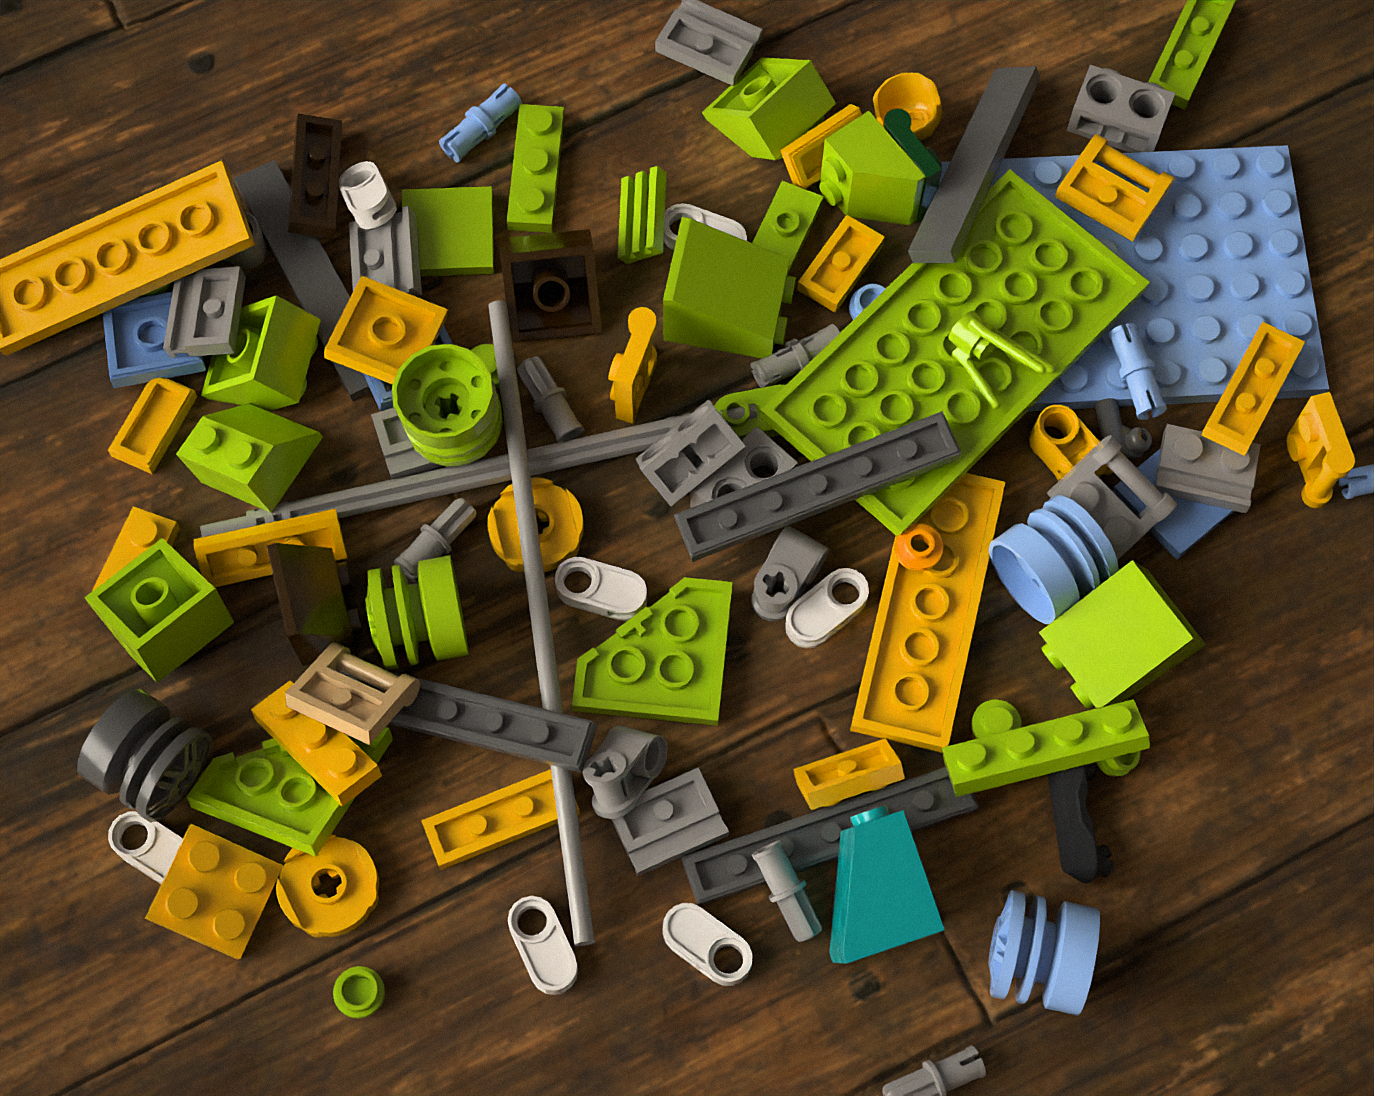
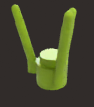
M974 311L966 313L955 324L948 337L949 341L957 346L951 356L964 366L993 409L1000 408V401L972 361L973 357L976 356L979 360H983L997 346L1039 374H1043L1045 371L1054 373L1056 369L1053 364L1041 358V356L999 332Z

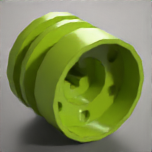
M453 344L430 345L412 354L398 369L392 385L393 406L416 452L429 462L451 467L467 465L485 456L495 445L503 426L502 406L492 377L481 358L468 348Z
M451 555L419 561L418 583L410 585L401 565H393L394 588H386L381 568L368 570V590L365 598L368 622L373 643L383 659L386 670L399 668L397 649L399 645H405L410 666L417 665L419 662V642L429 640L437 661L469 655L462 607Z

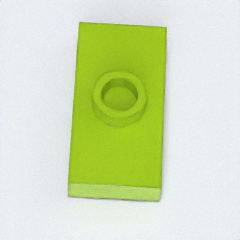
M782 181L752 243L790 258L789 276L821 209L824 196Z

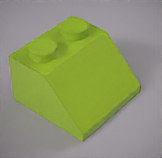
M761 57L737 79L734 86L731 85L702 114L708 122L751 157L778 160L783 158L780 150L801 137L805 132L821 124L825 119L824 115L836 102L811 60Z
M867 111L825 139L819 188L830 205H837L845 215L853 218L911 225L917 220L926 176L870 111Z
M277 295L242 307L235 353L212 355L201 396L208 400L237 405L249 403L266 410H276L299 403L307 387L306 374L310 359L318 346L317 333L321 319Z
M248 403L202 416L176 455L201 483L272 513L323 436L318 431Z
M163 538L84 597L129 655L157 683L234 623L216 588Z

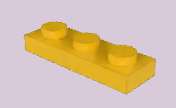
M1262 321L1210 416L1202 436L1245 456L1300 354L1305 341Z
M336 508L194 539V551L201 575L214 587L273 575L267 545L275 543L332 548L336 561L347 558L346 545Z
M290 680L253 707L251 711L255 720L343 807L382 777L380 769L345 733L287 707L285 693L294 684Z
M551 769L421 820L440 870L558 824ZM576 803L577 816H578V815H580V811H579L578 805H577V803Z

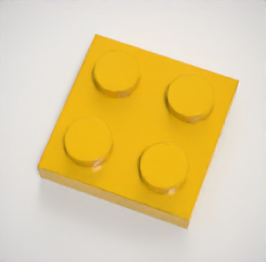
M361 275L325 347L324 358L393 385L398 369L412 354L435 344L447 319L448 309Z
M190 824L145 919L239 960L283 865Z

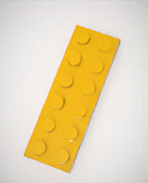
M221 160L0 259V352L7 356L256 245L231 173L225 163Z
M965 473L916 523L932 527L939 533L943 541L942 557L929 570L913 571L904 567L899 562L895 554L897 538L895 535L850 731L882 739L886 738V740L942 753L943 747L949 745L990 556L988 549L994 538L1004 492V481ZM922 540L911 542V546L915 551L923 552L928 549L927 544Z

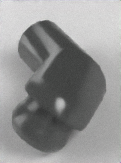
M1107 398L1095 403L1101 440L1112 435L1121 444L1120 451L1127 458L1141 457L1151 447L1152 437L1145 428L1135 427L1130 429L1122 424L1116 399Z

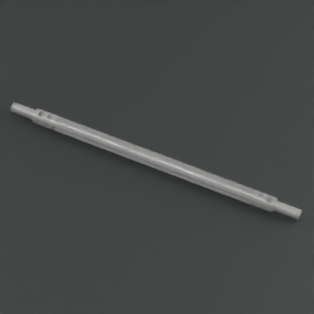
M749 404V419L758 418L755 405ZM742 407L727 410V415L732 419H740L745 414V410ZM691 413L527 449L530 476L645 451ZM504 454L473 461L467 465L441 468L292 502H283L278 504L272 513L263 509L247 510L246 516L201 525L202 537L335 508L338 518L510 481L512 477L509 455Z

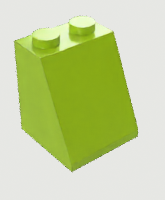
M682 217L663 298L664 341L757 358H764L773 354L775 344H784L788 318L780 316L783 303L792 304L796 277L788 276L790 258L691 218Z
M1133 560L1039 632L1047 643L1041 647L1043 653L1057 670L1060 671L1064 667L1068 670L1076 681L1070 687L1088 710L1093 706L1097 709L1123 702L1206 645L1151 573Z

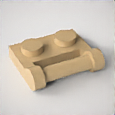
M331 643L285 693L287 707L370 745L403 706H410L414 702L420 689V681L407 674L397 676L351 655L349 648L338 643ZM341 672L346 673L354 678H357L365 683H368L376 688H379L385 691V693L376 690L368 685H365L355 679H352L344 674H341Z

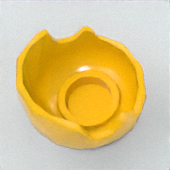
M900 73L888 78L874 94L873 103L877 121L883 126L885 115L890 110H905L911 117V130L920 141L932 136L942 119V104L937 87L931 79L920 73Z

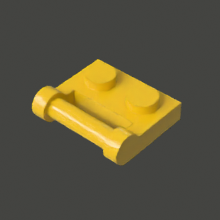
M1096 133L1058 186L1055 198L1134 242L1159 203L1167 195L1174 183L1175 177L1164 171L1161 174L1156 173L1107 145L1108 140ZM1100 161L1101 163L1109 166L1110 168L1116 170L1117 172L1123 174L1131 180L1146 187L1147 189H1149V192L1147 193L1143 191L1142 189L1136 187L1135 185L1129 183L1121 177L1099 166L1098 164H1096V162Z
M646 307L636 308L629 314L628 328L631 337L624 355L616 353L608 377L610 381H614L610 392V400L615 401L616 419L634 424L657 364V352L652 345L657 319L655 313Z
M1330 392L1311 396L1290 429L1286 440L1289 455L1293 461H1298L1306 482L1301 492L1302 500L1307 506L1314 509L1322 508L1328 503L1333 494V486L1339 478L1347 476L1355 464L1354 454Z

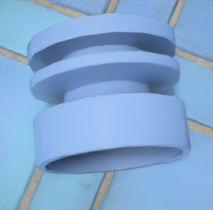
M1063 495L1050 498L1044 503L1043 508L1036 509L1029 514L1028 526L1023 523L1013 525L994 539L988 549L991 563L1009 594L1028 614L1044 624L1052 623L1079 602V593L1088 595L1119 571L1116 554L1101 527L1084 508L1074 500Z
M1011 890L1001 915L997 917L991 940L988 961L991 974V997L1005 999L1012 978H1016V1002L1025 1004L1035 982L1041 983L1045 1009L1079 1015L1085 1005L1093 976L1099 941L1100 911L1095 907L1064 901L1057 912L1055 921L1049 922L1047 921L1046 899L1044 896L1036 895L1029 915L1026 917L1024 916V892Z

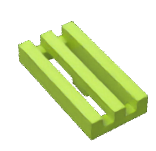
M658 166L650 168V174L640 171L636 173L635 179L630 176L621 179L617 258L626 264L663 253L667 172ZM648 188H649L648 210H647V190H648ZM646 227H647V240H646V246H645V233H646Z

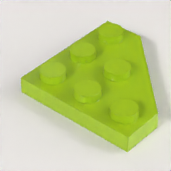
M684 577L671 587L669 593L649 608L646 606L617 628L613 636L597 648H591L577 659L572 711L718 726L733 582Z
M387 727L383 729L370 745L347 735L376 764L393 740L390 729ZM274 738L263 741V748L235 757L234 753L231 752L213 758L186 797L193 809L315 857L354 800L353 798L342 807Z

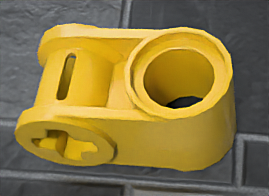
M1060 404L1048 406L1039 414L1029 437L1030 447L1033 452L1053 472L1058 482L1100 442L1073 410ZM1049 426L1058 428L1064 435V438H1052L1046 433L1044 428ZM1104 464L1094 473L1100 477L1103 474L1110 475L1113 471Z

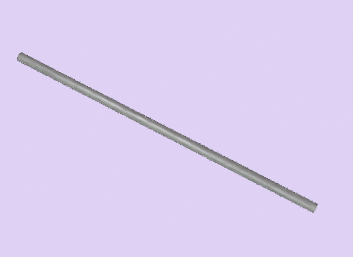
M497 300L489 303L488 307L543 709L563 714L508 309L505 301ZM550 765L575 946L590 945L595 943L572 773L571 770Z

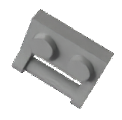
M1109 435L1082 458L1047 494L1050 498L1063 495L1074 500L1084 508L1103 530L1118 560L1157 522L1165 519L1175 509L1177 502L1167 492L1161 493L1120 451L1121 444L1112 435ZM1106 464L1147 506L1137 516L1094 473L1102 465Z

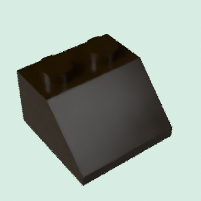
M590 229L499 239L512 342L602 333L594 249Z
M281 543L267 545L287 636L301 665L312 664L331 643H338L349 648L350 654L359 652L355 636L364 634L357 606L348 608L345 592L353 590L347 563L338 564L332 548Z

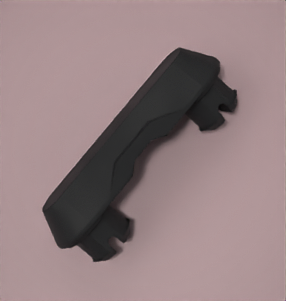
M1095 763L1048 774L1061 867L1066 874L1082 883H1090L1096 876L1107 877L1114 865L1113 861L1107 859L1112 856L1110 849L1106 845H1096L1093 821L1087 814L1085 801L1088 794L1087 780H1092L1098 773L1099 766Z

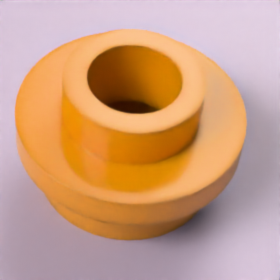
M912 524L902 536L898 534L896 538V557L904 567L910 570H929L942 557V538L935 529L928 525ZM922 540L927 544L928 549L923 552L915 551L911 546V542Z

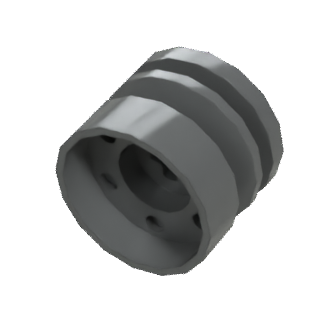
M133 689L119 697L94 725L79 755L77 773L108 795L120 792L119 801L129 809L136 808L139 816L150 823L156 822L171 813L196 783L209 758L212 749V737L202 728L193 727L190 721L183 716L170 719L171 711L165 704L142 689Z

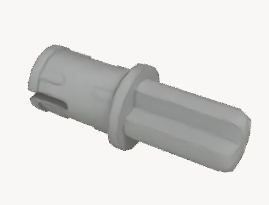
M538 356L522 361V364L517 368V372L535 401L533 403L534 411L542 413L555 434L558 443L577 439L584 432V428L578 422L565 399L567 397L566 390L563 387L557 386L544 362Z
M463 498L454 500L430 526L424 524L420 528L421 534L394 560V564H400L405 576L411 581L417 582L419 561L437 558L443 553L449 554L452 550L451 542L476 517L475 509Z
M778 840L752 853V857L756 860L772 892L768 897L770 902H777L795 940L801 942L811 939L821 932L822 925L803 889L807 884L805 879H798L782 848L781 841Z
M971 1045L965 1050L938 1062L932 1063L930 1060L923 1062L922 1069L886 1084L882 1088L883 1096H946L948 1091L978 1078L985 1077V1066L981 1058L974 1059L975 1056H978V1051Z

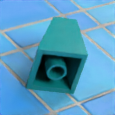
M887 805L850 817L853 827L840 832L829 950L832 963L847 964L945 930L904 810L890 814Z

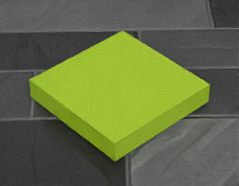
M492 186L402 190V208L409 206L416 213L421 277L494 274Z

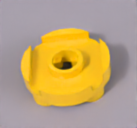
M531 478L536 516L538 515L540 522H549V526L543 529L542 534H539L543 570L548 572L558 568L565 560L577 555L584 530L583 515L577 499L567 489L565 491L561 487L553 485L551 480ZM511 484L500 493L501 498L495 503L493 508L491 507L487 521L488 532L496 554L505 561L511 570L523 572L524 566L513 485Z
M330 835L316 857L292 848L284 859L285 864L280 871V877L277 878L276 894L281 909L296 927L306 931L313 937H335L354 930L367 919L378 904L379 875L369 853L355 841L336 837V835ZM325 873H328L332 879L341 877L342 884L336 888L337 894L330 898L326 894L317 896L314 890L321 885L319 877Z

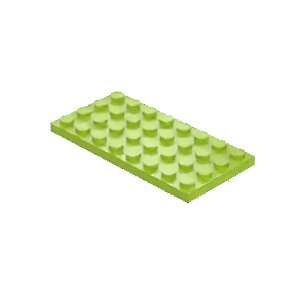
M1009 169L988 190L956 262L912 263L761 409L760 418L812 462L943 411L961 450V459L855 499L896 536L898 534L902 536L1147 291L1150 282ZM974 311L999 332L1053 364L1056 368L1055 372L1048 373L1045 371V373L1039 374L997 346L983 360H979L976 356L973 357L972 361L1000 401V408L993 409L964 366L951 356L957 346L949 341V334L955 324L966 313Z

